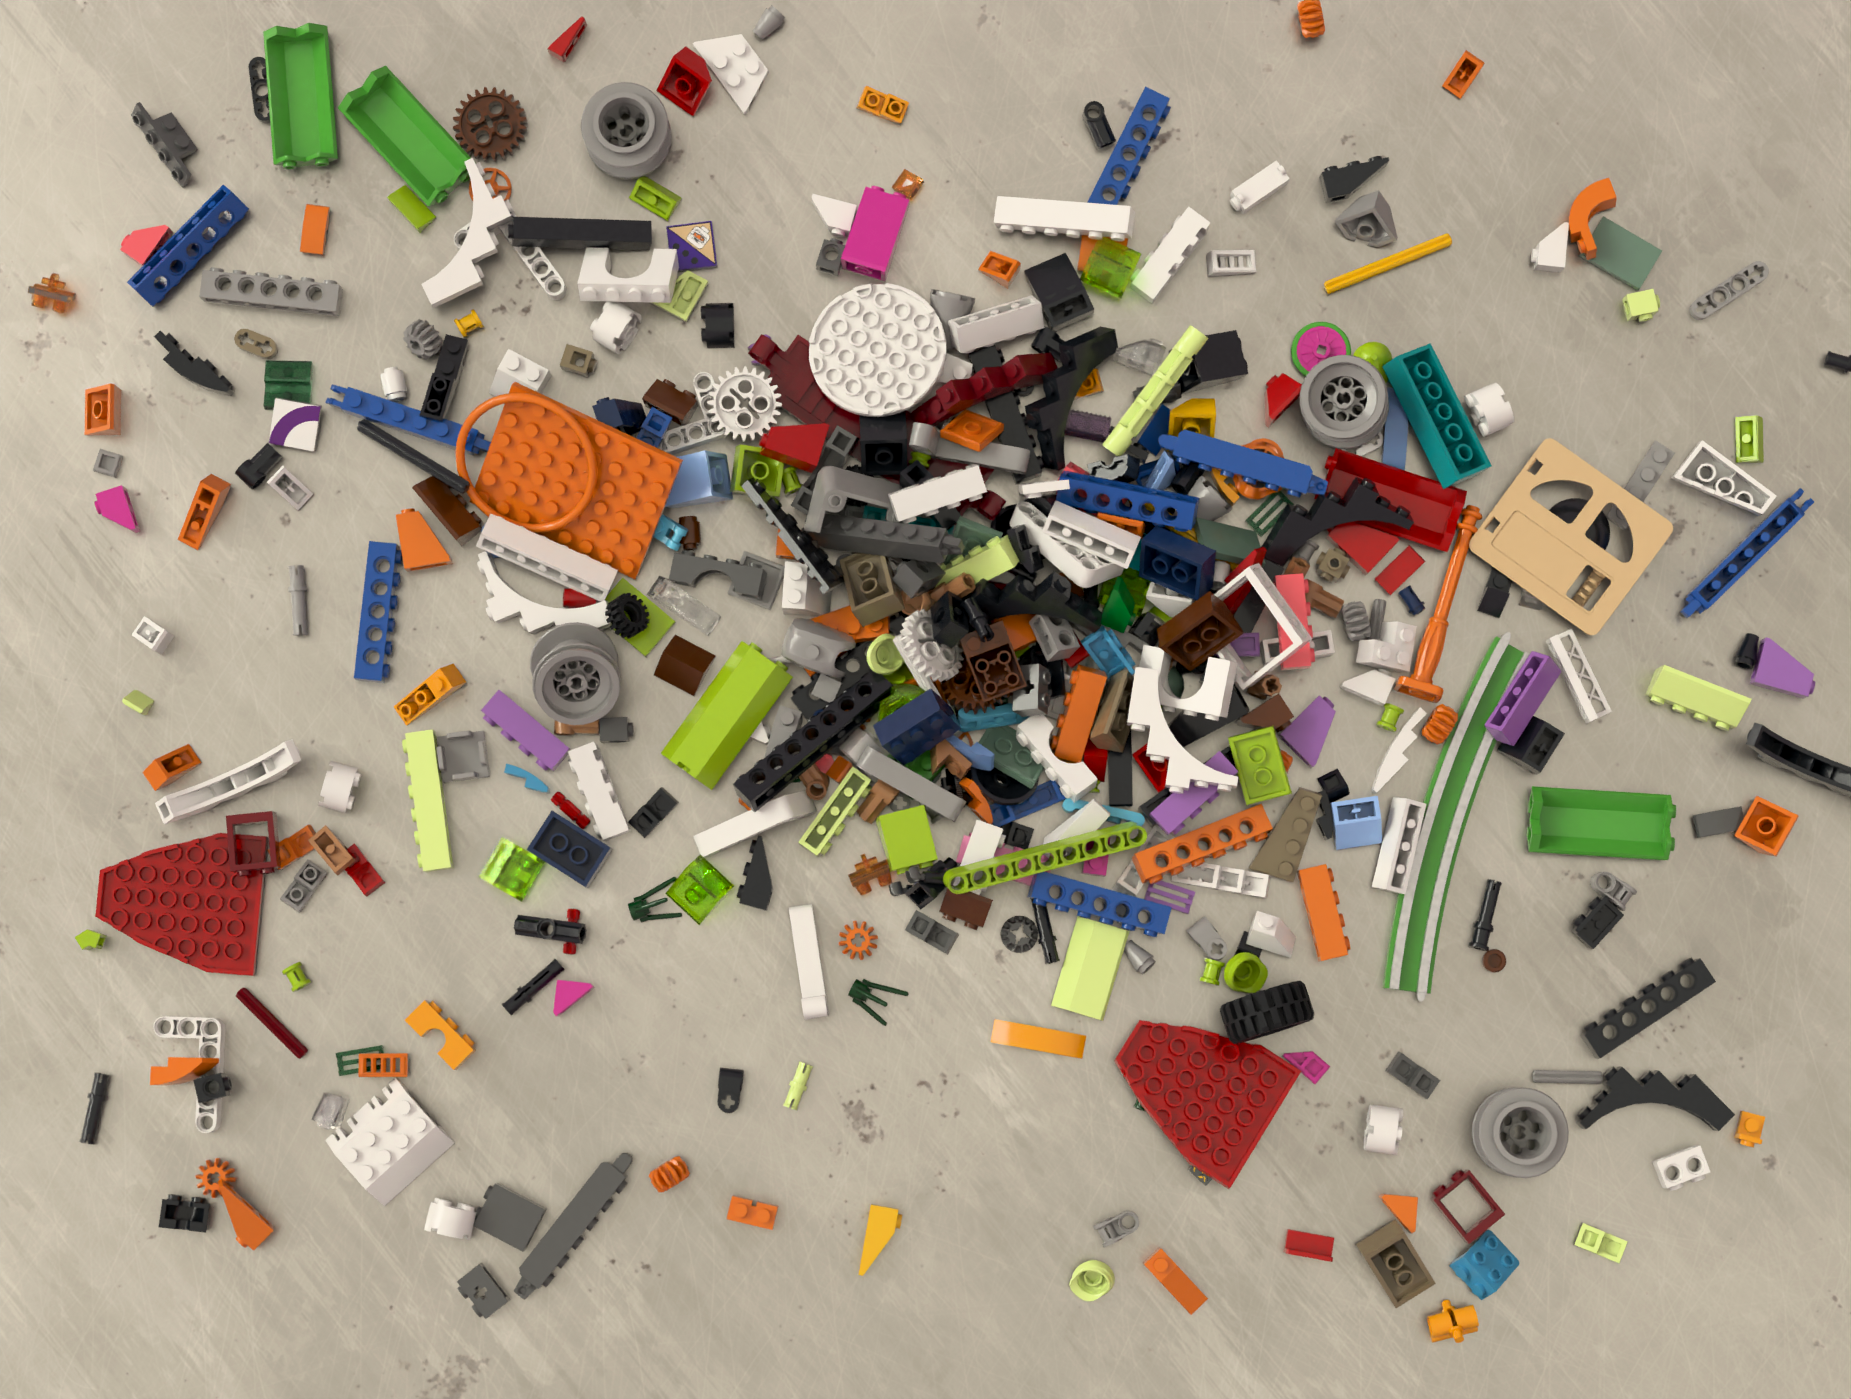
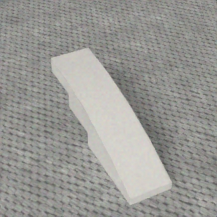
M1421 707L1403 725L1389 746L1378 768L1371 789L1373 794H1376L1409 760L1402 753L1418 737L1411 730L1427 714Z
M1155 824L1148 834L1146 842L1140 846L1136 853L1173 839L1174 836L1171 834L1167 835ZM1160 857L1156 858V864L1161 859ZM1132 860L1112 888V891L1135 897L1143 884ZM1119 904L1116 908V913L1119 917H1122L1126 908L1124 905Z
M1203 863L1194 868L1192 865L1183 867L1184 871L1172 876L1171 880L1172 882L1267 898L1271 875Z

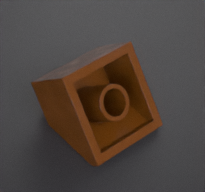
M656 379L642 398L645 407L649 409L654 407L672 417V421L680 426L687 425L699 405L695 399L696 395L687 390L681 392L675 389L676 385L667 379H664L663 382Z
M1277 694L1235 722L1238 726L1257 730L1274 725V729L1278 733L1292 724L1290 719L1294 715L1280 694Z
M947 888L939 912L943 913L942 918L955 922L956 919L965 921L964 926L977 930L978 927L983 928L993 900L972 892L954 894Z

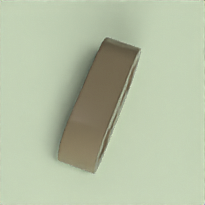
M240 329L235 334V344L245 352L267 360L272 359L277 354V344L269 337L249 329ZM248 334L249 339L254 341V344L246 342L243 345L240 338L246 337ZM268 343H270L269 346L272 348L271 352L267 351L265 354H263V349L258 347V345L261 344L266 346Z

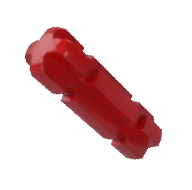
M556 792L552 796L551 801L556 806H560L559 809L572 821H576V824L581 829L586 828L590 823V819L585 814L582 815V812L573 803L566 800V797L561 792Z
M568 909L566 917L568 922L577 923V920L580 919V910ZM566 942L563 944V953L575 954L577 945Z

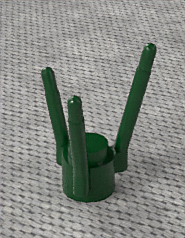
M672 877L645 894L635 897L634 902L628 903L633 921L640 919L642 923L648 920L681 917L682 913L647 915L651 913V907L665 903L668 899L662 898L650 903L645 900L676 881L677 878Z
M856 979L848 996L853 998L852 1002L861 1006L872 1017L886 1026L887 1022L863 1002L870 999L885 1007L888 1005L887 1002L872 995V989L869 987L903 996H908L909 993L900 989L872 983L866 979H863V981Z

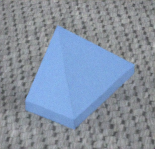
M1163 451L1144 487L1164 490L1171 485L1176 474L1174 460L1167 451Z

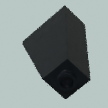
M1234 682L1227 718L1219 716V721L1206 719L1205 713L1197 712L1196 717L1185 715L1181 711L1168 724V727L1181 746L1185 747L1248 714L1249 707Z

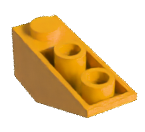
M454 664L439 668L398 702L394 708L404 723L409 725L452 695L466 681Z

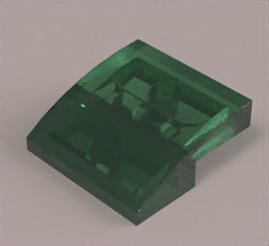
M266 360L263 404L265 410H274L276 397L311 403L312 361Z

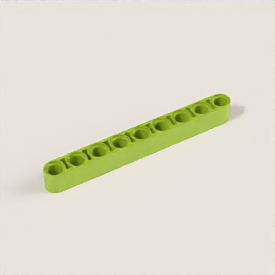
M1126 822L952 868L945 872L943 883L952 893L962 894L1141 846L1146 842L1147 832L1136 822ZM1134 829H1138L1137 836L1130 839V833ZM1116 835L1115 842L1108 845L1109 837ZM1090 841H1094L1093 848L1091 850L1086 851V844ZM1067 847H1072L1071 854L1064 857V850ZM1049 853V859L1046 862H1041L1042 855ZM1022 859H1027V865L1024 868H1019V862ZM1005 865L1004 872L996 874L997 867ZM977 871H983L982 877L979 880H974V874ZM960 877L959 884L951 886L952 879Z

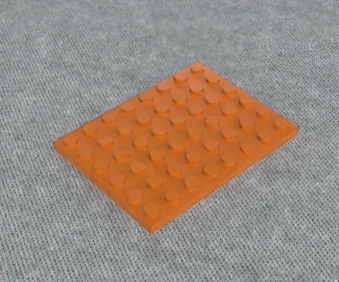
M514 382L509 393L538 395L555 402L567 410L587 433L594 448L597 461L595 491L583 513L570 524L560 529L537 534L545 536L558 544L565 545L578 553L588 555L590 558L603 564H608L612 568L617 569L618 572L636 579L683 460ZM505 403L476 482L475 490L491 508L509 519L529 524H542L560 519L575 508L586 489L588 464L584 448L572 428L552 411L530 403Z

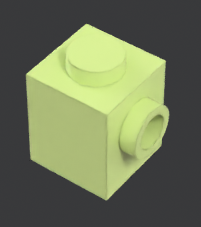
M1654 289L1626 294L1622 299L1627 321L1639 319V322L1651 320L1659 311L1658 308H1660V299L1657 294L1655 295Z

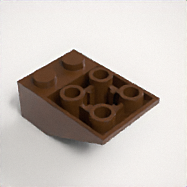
M1003 620L989 624L994 632V638L988 642L985 636L986 642H982L976 630L968 632L959 641L983 703L1027 686Z

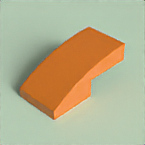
M306 204L300 252L321 255L325 253L330 207Z
M964 777L959 782V785L973 798L967 806L981 821L992 824L993 817L986 798L973 780Z
M311 825L305 826L289 838L279 842L281 868H278L279 870L314 850V847L308 841L316 834Z

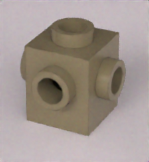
M1329 548L1326 553L1321 552L1316 561V564L1319 565L1316 570L1320 574L1319 577L1330 583L1332 581L1336 583L1340 577L1344 579L1350 569V566L1347 565L1350 560L1346 557L1347 554L1338 548H1334V550ZM1330 561L1337 562L1338 567H1332Z

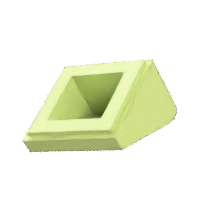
M133 690L123 698L122 703L142 715H147L154 700L138 690Z

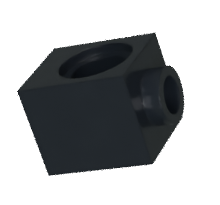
M225 1073L193 1080L199 1103L231 1096L229 1090H232V1083L230 1077H226ZM214 1080L219 1083V1091L216 1094L211 1093L209 1090V1084Z

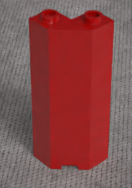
M1338 448L1335 449L1333 456L1328 455L1324 466L1325 469H1328L1324 479L1328 481L1326 492L1333 491L1343 498L1355 477L1362 480L1368 478L1376 484L1380 496L1387 498L1391 502L1390 504L1397 508L1400 505L1408 509L1414 521L1409 530L1393 523L1376 520L1354 522L1448 552L1455 535L1457 521L1465 504L1467 491L1453 486L1443 489L1438 481Z

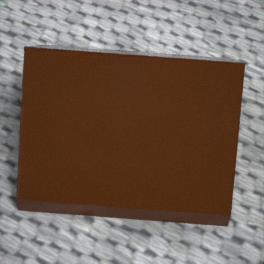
M674 635L662 652L654 676L695 697L716 655Z

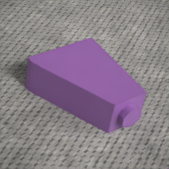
M1767 637L1762 639L1757 653V664L1754 665L1750 684L1802 699L1809 697V694H1812L1815 688L1814 674L1772 639Z
M1320 695L1291 725L1278 735L1310 769L1317 763L1336 712L1333 709L1334 704L1327 697L1324 696L1322 698Z

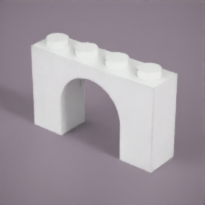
M586 247L577 283L580 301L671 303L679 269L677 249H654L651 264L643 274L632 278H618L610 274L612 265L609 248Z
M1143 645L1139 667L1159 670L1158 695L1162 710L1175 712L1176 708L1184 709L1183 714L1196 717L1197 712L1205 713L1206 719L1219 721V716L1227 718L1237 662L1208 657L1201 689L1190 698L1180 699L1171 691L1168 683L1171 656L1159 647Z

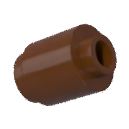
M697 516L679 517V524L688 529L686 536H683L680 541L681 547H683V550H696L697 546L701 545L700 522L697 521Z

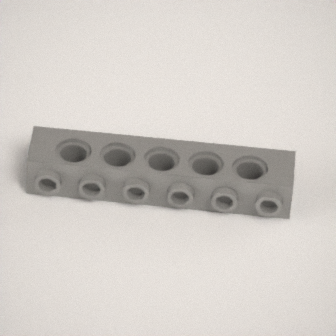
M211 267L210 271L203 270L199 297L204 302L340 316L343 289L333 280H324L323 283L314 282V279L301 277V280H292V277L287 275H278V278L269 277V274L256 272L255 275H246L247 272L241 270H233V273H227L223 269ZM230 281V289L226 291L221 290L222 284ZM247 284H254L252 292L244 293V288ZM271 286H276V293L268 296L266 294L267 289ZM292 289L300 290L296 298L289 297ZM321 291V299L317 301L312 300L313 293Z

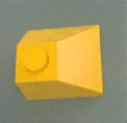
M1191 398L1170 410L1168 435L1178 437L1179 432L1188 430L1214 438L1216 422L1215 399Z

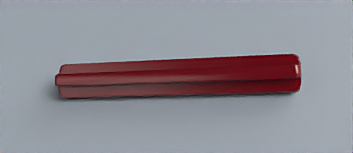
M244 987L237 992L236 997L297 1058L301 1059L306 1055L308 1049L257 998Z

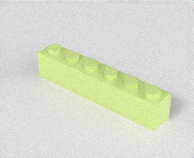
M432 729L405 733L406 739L402 740L404 753H408L409 762H405L407 776H411L412 785H408L410 799H414L415 808H411L413 822H417L418 831H414L416 845L420 844L421 854H417L419 868L423 867L424 872L453 869L442 776L438 765L436 731Z

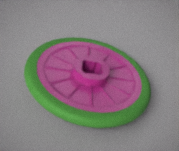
M1314 322L1304 326L1296 334L1292 342L1291 354L1296 368L1306 376L1315 365L1329 357L1351 355V346L1346 334L1336 325L1328 322ZM1318 347L1325 348L1324 355L1317 353Z

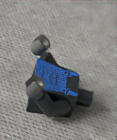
M948 857L944 862L939 860L927 871H923L922 874H920L917 866L908 869L909 871H905L908 882L914 884L906 885V888H902L901 881L891 883L889 885L890 894L892 896L906 894L922 909L946 888L943 883L945 872L958 867V865L952 858Z

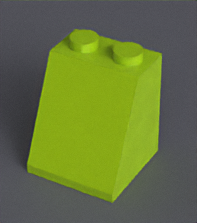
M924 805L881 815L875 820L891 872L896 871L897 875L904 874L905 871H909L910 867L918 865L920 869L933 866V862L938 859Z

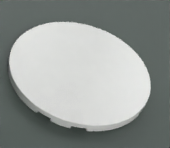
M889 283L861 285L842 296L836 297L819 315L809 340L810 367L822 392L840 408L867 417L894 415L918 404L937 384L944 369L947 353L945 332L939 317L931 305L917 293L905 287Z

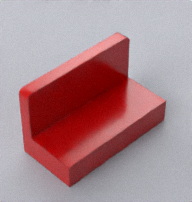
M1287 1229L1284 1253L1333 1262V1257L1331 1256L1334 1237Z

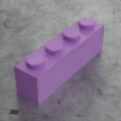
M1532 651L1484 726L1496 741L1511 746L1515 745L1562 672L1550 656Z
M500 690L494 694L481 710L486 714L483 717L484 720L493 727L495 724H498L503 729L500 733L509 741L517 740L520 743L518 748L527 756L531 753L538 758L536 763L545 771L548 768L555 771L569 754L568 751L571 750Z
M1220 751L1204 764L1228 775L1234 776L1238 772ZM1190 782L1188 791L1184 790L1183 794L1172 793L1149 815L1167 835L1171 832L1176 835L1185 826L1182 822L1190 816L1193 819L1202 811L1200 806L1205 801L1210 804L1220 795L1217 792L1218 786L1208 785V788H1200L1194 786V782Z

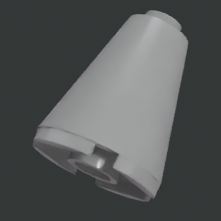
M931 289L930 305L942 323L948 354L949 349L954 350L948 321L970 314L976 298Z
M1203 475L1198 478L1187 494L1200 498L1197 511L1198 518L1215 521L1233 509L1230 504L1227 505L1221 493L1209 480L1206 481ZM1177 511L1174 512V516L1178 515Z

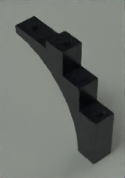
M1100 326L1059 344L1060 359L1063 366L1042 375L1043 390L1046 397L1025 406L1026 421L1029 428L1037 429V438L1042 453L1041 459L1045 468L1057 471L1065 468L1064 434L1070 408L1082 383L1092 370L1104 359L1119 351L1115 329Z
M1355 477L1343 498L1333 491L1325 492L1323 495H1318L1309 512L1299 504L1293 506L1288 503L1262 545L1267 550L1264 558L1283 567L1292 554L1307 540L1326 529L1343 523L1376 520L1393 523L1409 530L1414 521L1408 509L1400 505L1397 508L1391 505L1387 498L1380 496L1373 481L1368 478L1362 480Z
M1054 571L1037 587L1020 575H1017L1002 590L982 578L975 585L976 588L962 598L964 600L970 598L971 603H973L971 597H974L981 611L987 615V622L1010 615L1038 614L1071 621L1094 633L1101 627L1102 612L1097 607L1081 599L1077 594L1072 593V583ZM968 616L969 632H971L975 628L970 625V618Z
M1754 723L1748 733L1746 744L1759 753L1758 757L1767 764L1791 770L1800 778L1824 784L1833 792L1851 797V767L1811 752L1774 733L1764 725Z
M1613 1066L1604 1074L1606 1079L1602 1082L1608 1090H1602L1594 1098L1596 1102L1590 1108L1586 1106L1577 1115L1579 1119L1576 1123L1582 1129H1587L1598 1119L1616 1109L1642 1103L1666 1104L1682 1109L1702 1120L1714 1131H1720L1735 1114L1696 1074H1690L1689 1076L1685 1074L1676 1083L1678 1085L1676 1088L1659 1070H1654L1653 1072L1649 1070L1640 1079L1642 1083L1639 1084L1623 1067L1615 1068Z

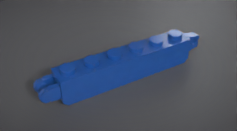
M334 384L331 385L330 390L345 396L343 402L337 401L334 398H327L326 404L340 408L349 415L456 450L457 438L462 424L447 419L440 422L420 417V410L351 387L346 389ZM471 428L465 445V453L474 455L479 454L480 450L488 452L491 442L484 440L485 435L480 433L479 430Z
M1188 430L1179 432L1178 437L1161 434L1158 438L1160 448L1172 451V456L1176 457V462L1189 465L1190 462L1199 464V469L1209 472L1212 471V468L1221 471L1220 475L1234 478V475L1243 477V482L1256 485L1257 481L1265 483V488L1278 491L1279 488L1288 490V495L1298 498L1301 497V494L1306 495V493L1323 495L1327 489L1328 481L1313 475L1311 467L1305 464Z
M1801 488L1790 498L1784 500L1686 595L1687 598L1685 600L1688 604L1680 611L1686 618L1690 617L1695 611L1701 614L1711 607L1805 515L1804 512L1814 501L1810 498L1799 508L1794 501L1803 495L1804 491Z

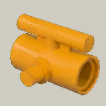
M1445 1300L1442 1302V1313L1427 1316L1432 1343L1453 1337L1456 1343H1461L1464 1340L1463 1335L1478 1331L1479 1323L1473 1305L1455 1309L1450 1300Z

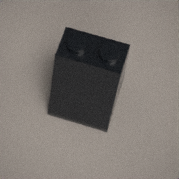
M1237 330L1205 335L1209 339L1198 354L1192 356V362L1178 379V384L1180 383L1181 395L1236 381L1248 374V365L1243 356L1242 344Z
M903 411L884 417L859 415L861 474L867 476L900 475V472L907 468L906 412Z

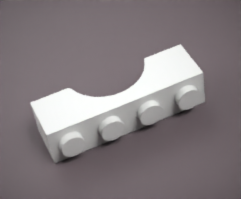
M1044 715L1030 716L1017 726L1016 738L1018 742L1031 751V757L1037 764H1042L1046 769L1045 773L1051 781H1056L1060 786L1061 793L1075 803L1096 787L1098 779L1084 762L1066 763L1059 760L1052 753L1049 746V740L1054 727Z

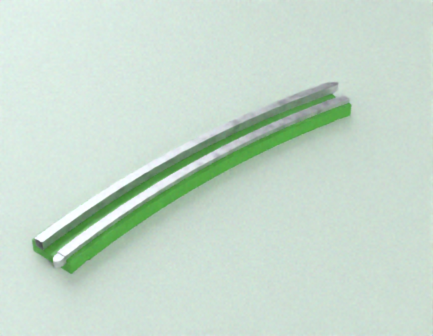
M1506 632L1501 638L1496 636L1493 639L1457 711L1458 721L1445 739L1423 800L1426 808L1406 894L1398 893L1387 951L1383 988L1416 992L1419 1002L1425 999L1426 993L1431 994L1440 927L1456 857L1478 787L1497 742L1484 725L1530 655L1526 651L1522 652L1509 645L1510 632Z

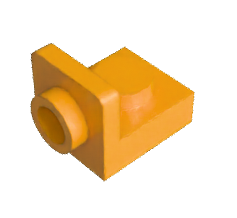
M1740 1111L1734 1138L1740 1139L1741 1145L1753 1148L1755 1144H1762L1760 1137L1765 1117Z

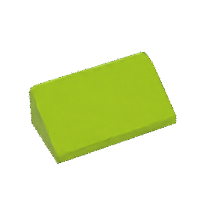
M646 176L638 178L629 196L631 200L667 221L682 199L677 194Z
M406 185L387 197L419 233L437 218Z
M1758 415L1735 417L1736 463H1763V418Z

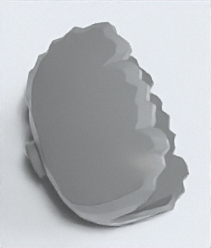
M795 618L784 638L781 655L792 663L808 670L843 678L846 673L835 668V660L840 652L855 648L856 643L853 637L844 632H839L834 628L810 619Z

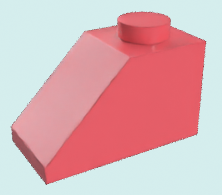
M166 225L135 230L131 235L128 234L123 239L120 250L143 266L168 241L173 231Z

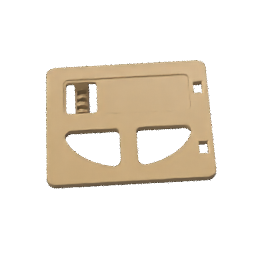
M1548 438L1541 443L1471 538L1469 548L1475 555L1584 633L1596 635L1673 532V525L1669 520L1562 444ZM1538 460L1543 465L1536 475L1528 472L1535 461ZM1564 480L1578 482L1591 487L1593 495L1575 520L1568 524L1532 499L1531 490L1546 482ZM1608 503L1615 504L1622 512L1632 534V557L1626 563L1619 561L1585 535L1588 528ZM1495 518L1500 524L1491 533L1486 528ZM1587 565L1594 568L1574 597L1570 599L1566 593ZM1605 577L1608 578L1611 584L1592 610L1587 611L1584 609L1583 606Z

